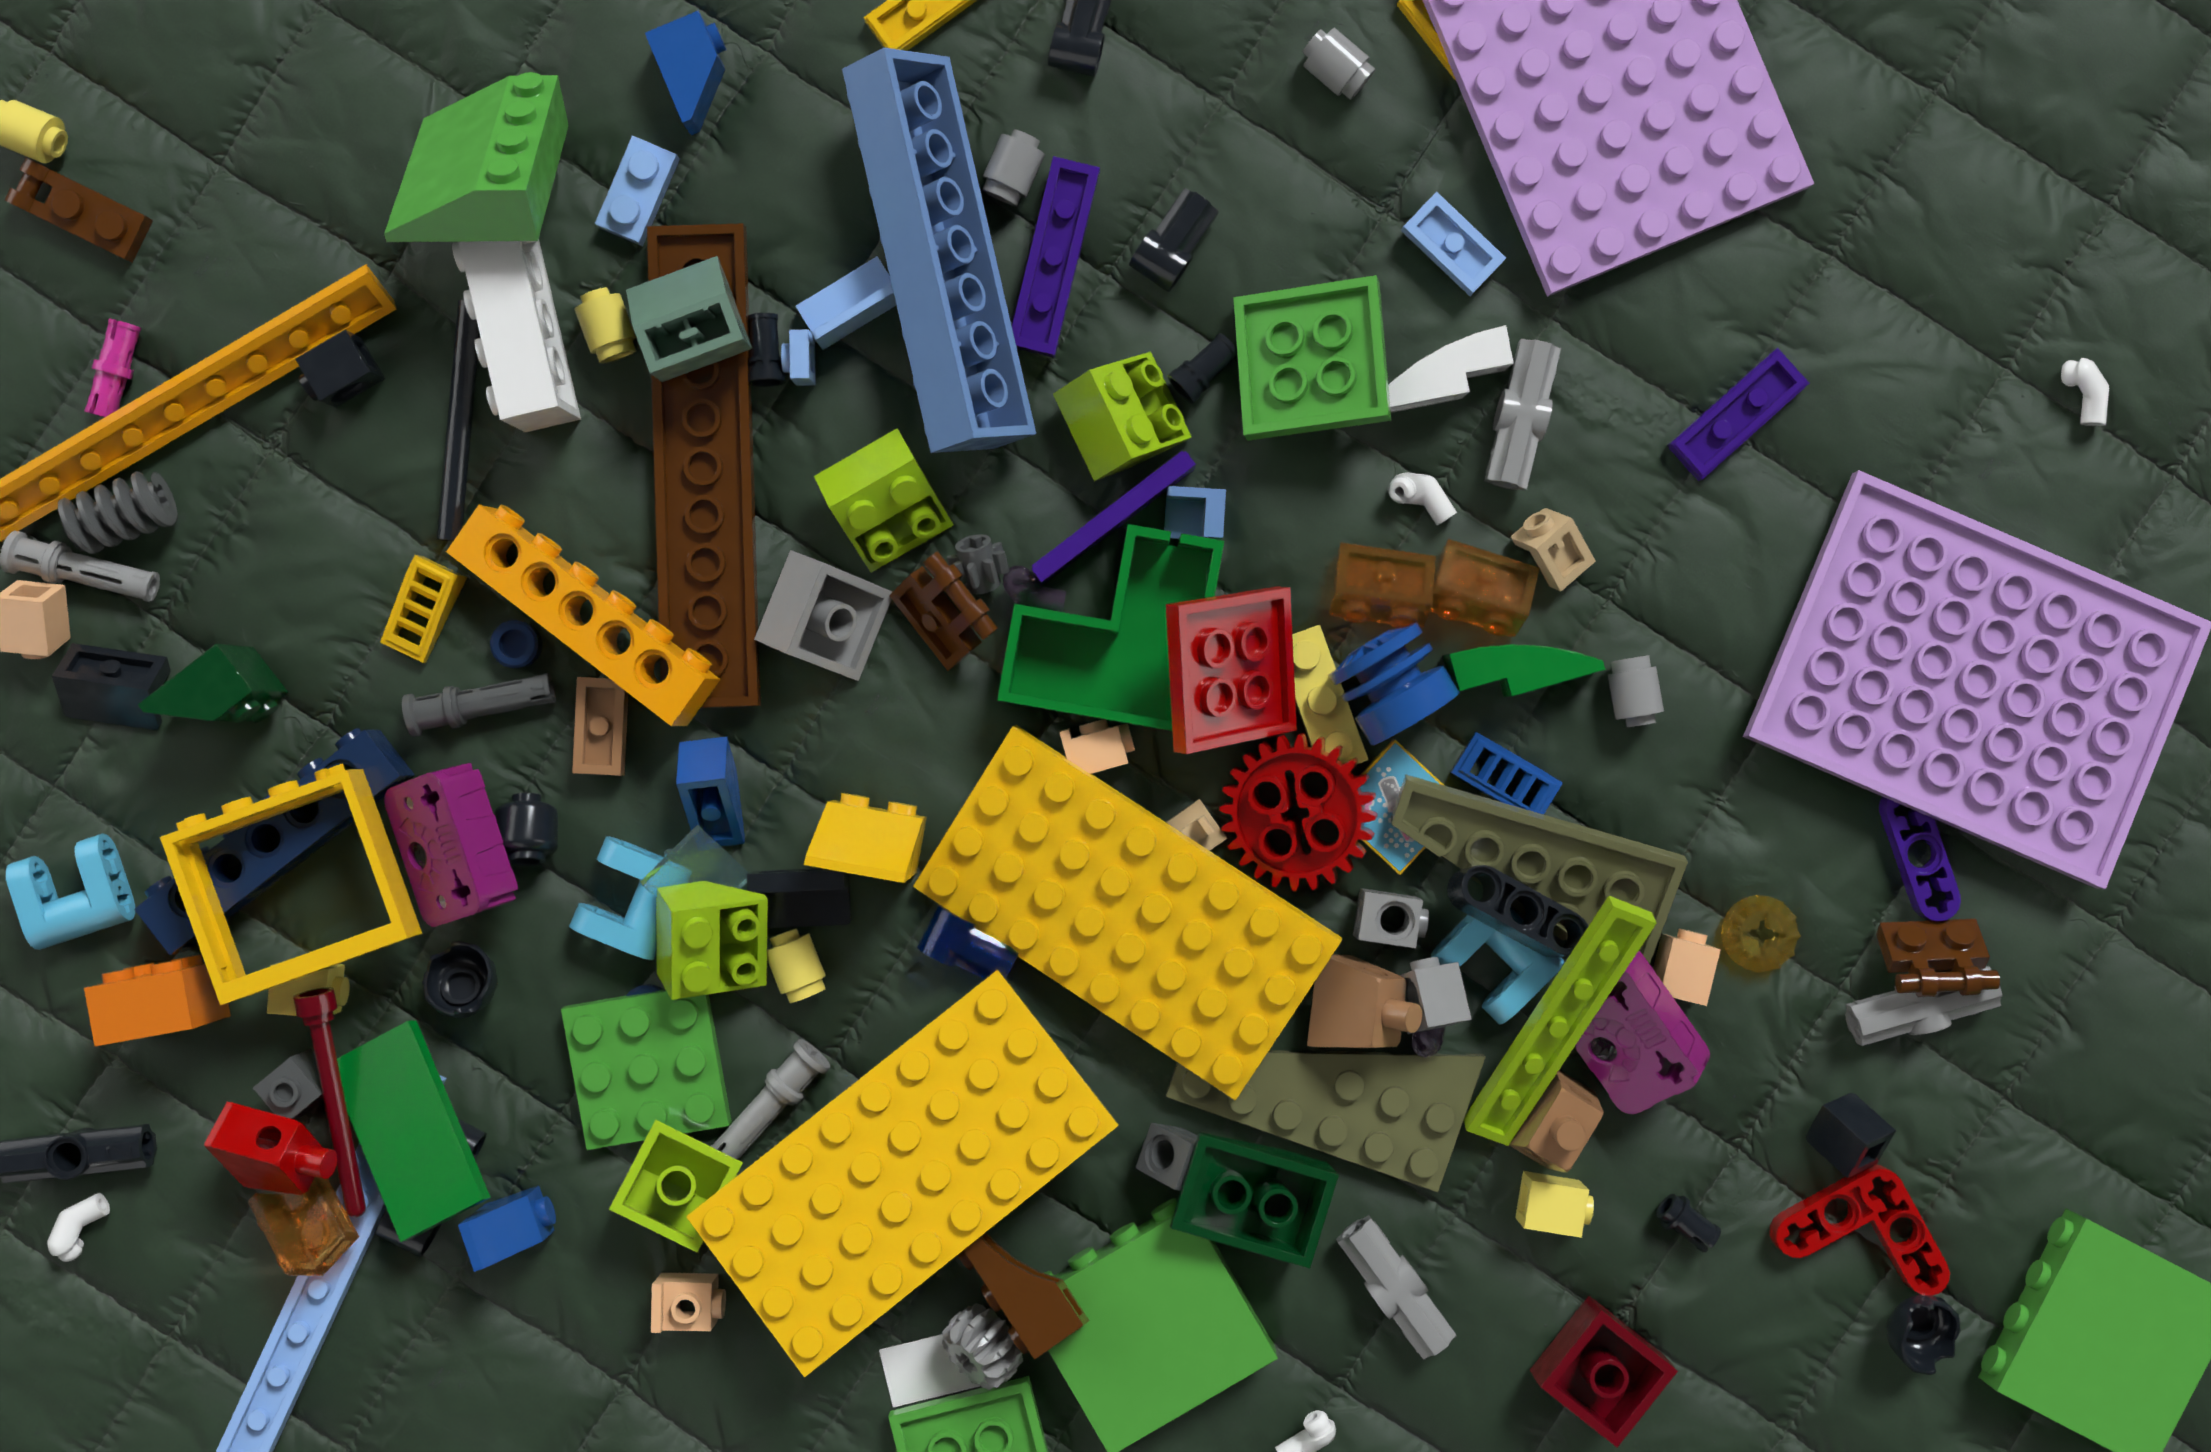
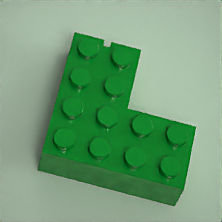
M1128 524L1111 621L1014 604L997 700L1172 731L1166 604L1215 596L1224 541L1181 533L1178 547L1170 546L1171 531Z

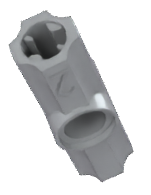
M1520 339L1518 341L1507 389L1504 388L1501 393L1493 422V430L1496 431V435L1490 452L1491 455L1484 481L1494 486L1522 491L1527 489L1538 441L1541 442L1546 433L1553 403L1549 396L1561 348L1552 345V343L1536 339Z
M1986 966L1985 969H1979V970H1980V971H1982V970H1991V968H1990L1989 966ZM1894 986V991L1845 1004V1018L1849 1031L1852 1033L1856 1043L1864 1046L1905 1033L1921 1035L1943 1030L1951 1026V1020L2001 1006L2000 1000L2003 995L1999 986L1998 989L1981 990L1979 995L1962 996L1959 991L1937 992L1935 997L1918 998L1915 993L1899 994Z
M1368 1215L1356 1220L1345 1228L1343 1233L1336 1239L1338 1244L1366 1280L1364 1285L1378 1306L1389 1319L1393 1317L1416 1352L1424 1360L1427 1357L1437 1355L1448 1347L1456 1333L1427 1295L1428 1289L1403 1255L1399 1256L1377 1223Z

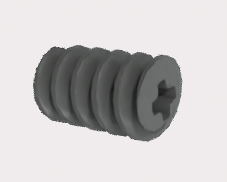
M136 471L131 475L133 487L131 489L121 478H117L112 482L115 495H112L104 485L96 486L94 488L95 502L87 492L81 491L76 495L78 508L69 499H60L58 501V512L66 535L80 551L98 553L104 549V546L114 547L119 545L123 539L134 540L140 536L141 532L146 534L153 533L158 529L159 525L161 527L172 526L177 520V507L163 477L159 473L153 472L151 482H148L142 473Z

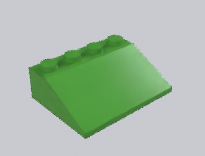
M528 72L518 76H508L423 118L384 232L386 242L538 241L569 126L558 75H540Z

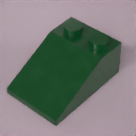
M1199 1132L1170 1228L1310 1269L1339 1174L1327 1162L1279 1148Z

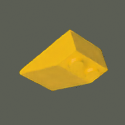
M841 793L840 801H827L807 850L804 865L905 883L917 873L927 817L916 815L917 806L889 801L886 810L870 807L869 797Z

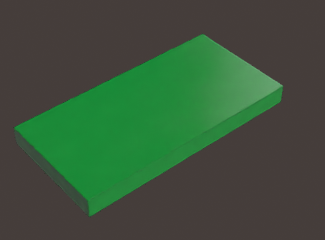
M417 1020L406 1021L337 1058L348 1116L400 1242L408 1241L491 1198Z

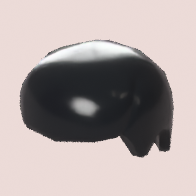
M462 941L451 942L447 949L432 955L429 959L427 971L422 981L425 1000L443 1016L466 1018L475 1015L491 1002L498 986L494 962L475 944Z
M1934 1295L1912 1296L1902 1301L1894 1309L1887 1321L1888 1343L1909 1369L1915 1373L1933 1375L1936 1373V1362L1943 1358L1955 1357V1340L1961 1331L1959 1314L1943 1298Z

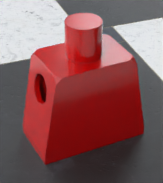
M228 1101L204 1143L209 1152L243 1187L303 1195L308 1192L315 1177L328 1179L334 1173L337 1166L336 1151L323 1148L301 1122Z

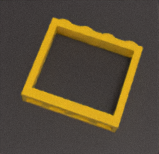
M342 763L331 768L314 772L316 778L314 782L300 787L297 780L276 785L267 789L270 796L267 799L253 803L251 797H245L221 806L222 815L208 820L205 813L185 818L183 821L176 823L178 831L160 837L220 1005L248 997L422 934L363 769L345 770ZM344 791L391 923L246 975L199 843Z

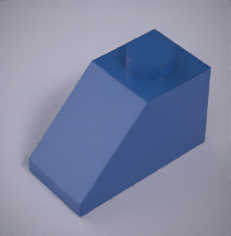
M695 11L645 32L680 119L691 135L700 132L725 71L719 53L727 51L716 23L706 25L700 12Z
M718 737L679 742L676 785L696 848L704 849L745 844L737 769L728 738Z
M540 1186L484 1204L458 1224L473 1271L484 1269L544 1241L555 1231L553 1224L556 1222V1214L548 1196L543 1197Z

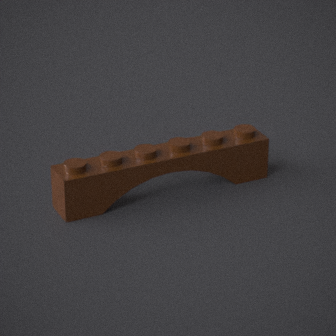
M987 1232L957 1255L968 1270L975 1267L985 1283L981 1287V1291L986 1301L995 1312L1003 1310L1012 1324V1327L1008 1329L1012 1341L1021 1353L1026 1354L1029 1351L1034 1360L1090 1321L1063 1279L1039 1272L1015 1259L997 1244Z

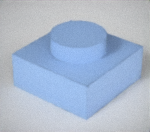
M809 329L789 330V343H783L781 348L782 370L784 373H790V379L796 386L816 385L815 339Z

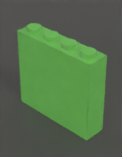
M1176 1198L1170 1199L1156 1207L1151 1212L1153 1218L1136 1227L1135 1223L1132 1222L1116 1230L1109 1237L1111 1242L1097 1251L1093 1247H1088L1078 1252L1068 1260L1070 1266L1056 1275H1053L1051 1271L1044 1272L1045 1274L1063 1279L1090 1320L1048 1351L1107 1452L1121 1451L1278 1359L1275 1345L1215 1242L1170 1228L1177 1204Z
M2066 1208L2062 1216L2052 1223L2048 1231V1243L2040 1259L2033 1262L2029 1267L2025 1278L2026 1286L2018 1301L2013 1303L2006 1311L2003 1320L2004 1328L1996 1344L1989 1347L1985 1352L1981 1362L1982 1370L1978 1378L1997 1392L2113 1452H2163L2211 1360V1283Z

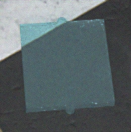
M697 824L673 849L665 850V857L640 881L657 898V889L698 881H708L741 889L747 883L746 874L749 872Z

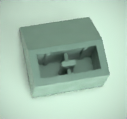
M718 256L626 290L635 335L650 374L660 382L752 349Z

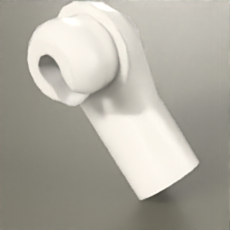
M2081 358L2080 361H2066L2061 370L2062 382L2067 386L2078 385L2083 393L2080 424L2085 426L2106 425L2109 396L2107 381L2092 360Z
M97 1193L59 1213L47 1240L48 1250L52 1256H58L64 1262L72 1261L80 1256L84 1243L79 1238V1234L83 1226L108 1215L110 1212L109 1203L104 1195Z
M1313 1411L1305 1417L1303 1422L1305 1429L1279 1444L1275 1449L1277 1452H1317L1334 1440L1336 1435L1335 1423L1328 1419L1325 1412Z

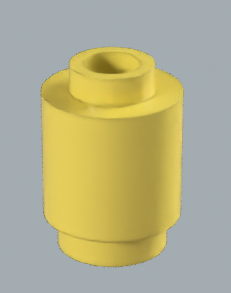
M0 100V146L44 164L51 162L54 158H58L64 153L68 144V134L60 118L17 100L8 102Z
M605 287L581 295L582 304L575 307L574 310L590 353L597 355L599 363L612 362L636 352L633 341L637 337L620 293L610 294L608 288Z
M797 928L770 938L772 948L767 949V961L780 994L786 993L789 1003L808 998L826 989L822 980L826 975L809 933L800 936Z

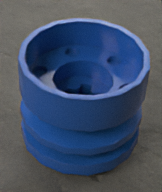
M1417 622L1407 627L1387 630L1349 653L1340 666L1329 674L1334 685L1352 676H1355L1359 682L1341 695L1345 702L1365 695L1371 703L1357 715L1355 720L1371 745H1376L1412 726L1450 702L1460 693L1444 666L1435 667L1421 673L1417 664L1433 650L1430 643L1410 653L1405 645L1423 633Z

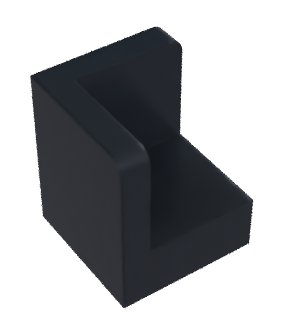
M1849 1093L1821 1107L1806 1134V1140L1846 1178H1849L1879 1162L1896 1130L1856 1094Z

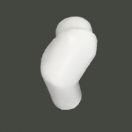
M1409 472L1401 473L1392 479L1388 487V493L1393 501L1402 504L1424 505L1436 525L1457 513L1437 480L1430 475Z

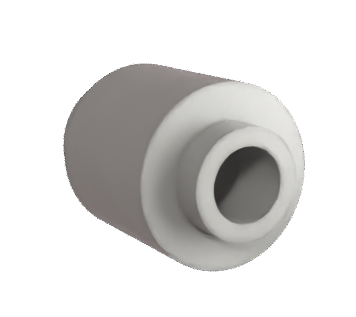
M1335 27L1327 34L1320 29L1302 52L1308 57L1303 67L1337 96L1343 93L1350 100L1358 94L1376 70L1368 63L1370 57Z
M1016 129L1013 130L1011 136L1001 134L983 174L986 182L982 191L999 201L1017 207L1021 197H1027L1045 156L1042 151L1037 149L1040 141Z
M1649 655L1610 662L1612 674H1608L1615 720L1625 719L1627 727L1656 723L1655 713L1664 712L1657 668L1656 666L1651 667Z

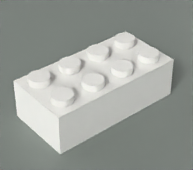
M539 239L538 241H471L453 243L452 250L458 269L466 273L469 290L463 293L465 306L470 318L477 320L481 338L475 339L476 353L482 367H488L492 386L486 388V395L492 413L495 416L499 415L500 420L524 432L581 420Z

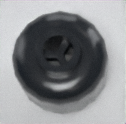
M536 793L513 794L512 802L502 804L495 810L494 815L510 865H541L546 862L547 856L555 853L558 848V813L554 806L541 802V795Z

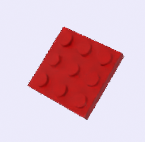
M1276 586L1166 604L1174 752L1190 754L1297 731L1290 587Z

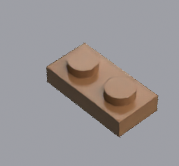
M577 677L572 773L625 775L629 693L609 678Z

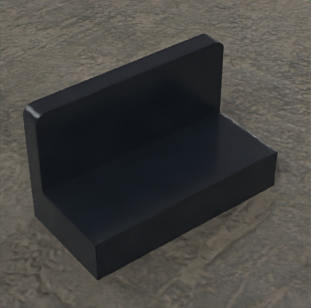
M72 643L54 671L52 678L66 717L158 730L162 723L161 715L144 713L137 704L163 685L171 669L168 658L164 656Z
M823 868L753 871L746 874L747 891L764 894L768 898L767 928L848 925L852 920L850 873Z

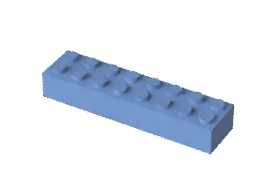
M882 48L843 68L842 71L858 136V145L861 150L869 184V193L873 201L879 227L880 240L891 279V288L895 296L901 322L902 335L913 374V383L922 413L924 431L931 453L995 449L1036 435V430L950 57Z

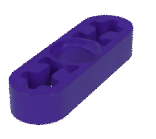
M1882 797L1879 803V813L1913 910L1925 919L1934 921L1950 919L1959 910L1961 895L1935 819L1915 810H1909L1908 817L1911 826L1922 825L1924 831L1909 832L1901 837L1900 831L1910 830L1904 816L1894 814V808L1900 804ZM1921 839L1929 845L1931 857L1924 866L1915 867L1908 859V848L1914 841ZM1936 871L1939 872L1938 877H1929L1934 890L1945 893V898L1939 901V910L1936 907L1926 905L1925 899L1932 896V891L1928 881L1920 880L1917 882V875L1926 876Z

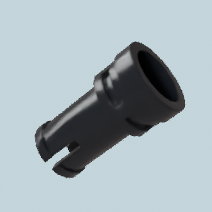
M754 313L748 315L749 339L752 346L750 357L748 358L749 384L756 387H771L785 384L786 377L782 370L781 357L779 356L778 315L774 313Z
M1219 333L1190 362L1185 360L1177 369L1168 374L1167 378L1186 401L1194 404L1210 387L1209 382L1230 362L1238 358L1237 349L1226 336Z

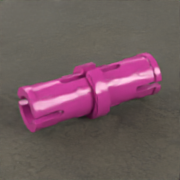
M109 318L99 360L94 359L92 369L96 371L84 412L106 417L120 408L127 379L132 380L134 370H131L130 367L141 327Z

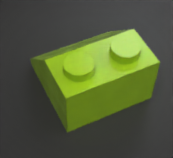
M655 1120L609 1210L698 1252L703 1239L686 1216L737 1176L743 1162Z

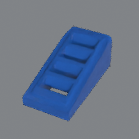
M1474 732L1450 772L1496 801L1540 814H1545L1562 786V782L1477 732ZM1485 749L1491 754L1479 774L1475 776L1470 773V770L1482 750ZM1501 759L1508 764L1495 785L1492 786L1487 781ZM1517 770L1524 773V776L1512 796L1504 793ZM1534 781H1537L1542 785L1530 805L1527 806L1521 803Z

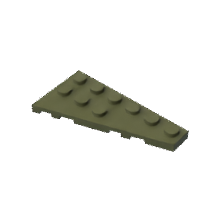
M1406 774L1391 816V824L1437 856H1443L1461 869L1477 865L1493 867L1576 912L1585 919L1588 926L1608 896L1652 912L1657 924L1639 949L1649 964L1688 863L1686 857L1678 853ZM1474 876L1471 877V879H1473L1474 881H1476L1477 883H1479V884L1481 885V882H1480L1479 879H1477V878L1474 877ZM1515 899L1511 906L1526 915L1523 904ZM1557 923L1553 934L1563 941L1567 940L1565 927Z
M1271 1050V1052L1266 1054L1236 1101L1177 1062L1166 1091V1097L1438 1192L1486 1056L1484 1054H1391L1390 1052H1289L1286 1050Z

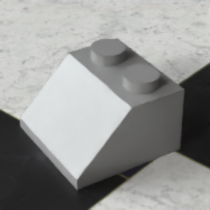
M790 550L754 640L788 655L859 681L892 600L889 596L892 591L824 562Z

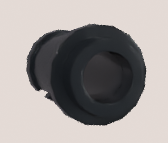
M1675 1194L1668 1195L1657 1209L1656 1216L1661 1220L1660 1223L1666 1230L1674 1229L1695 1245L1702 1253L1707 1252L1708 1247L1712 1248L1720 1237L1721 1228L1690 1207V1200L1684 1195L1679 1197Z

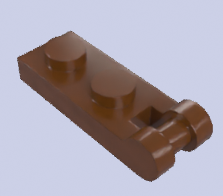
M24 158L19 169L24 173L16 189L10 187L4 199L5 201L133 263L153 222L152 219L35 161ZM43 182L52 186L45 203L35 200Z

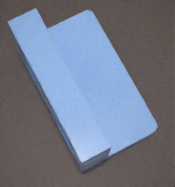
M878 256L799 303L796 305V308L809 327L814 339L824 350L896 306V301L891 288L890 276Z

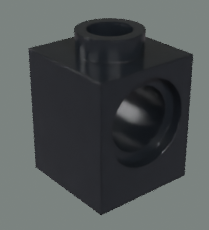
M346 329L295 359L303 372L299 376V380L307 394L314 401L319 400L336 408L385 379L362 338Z

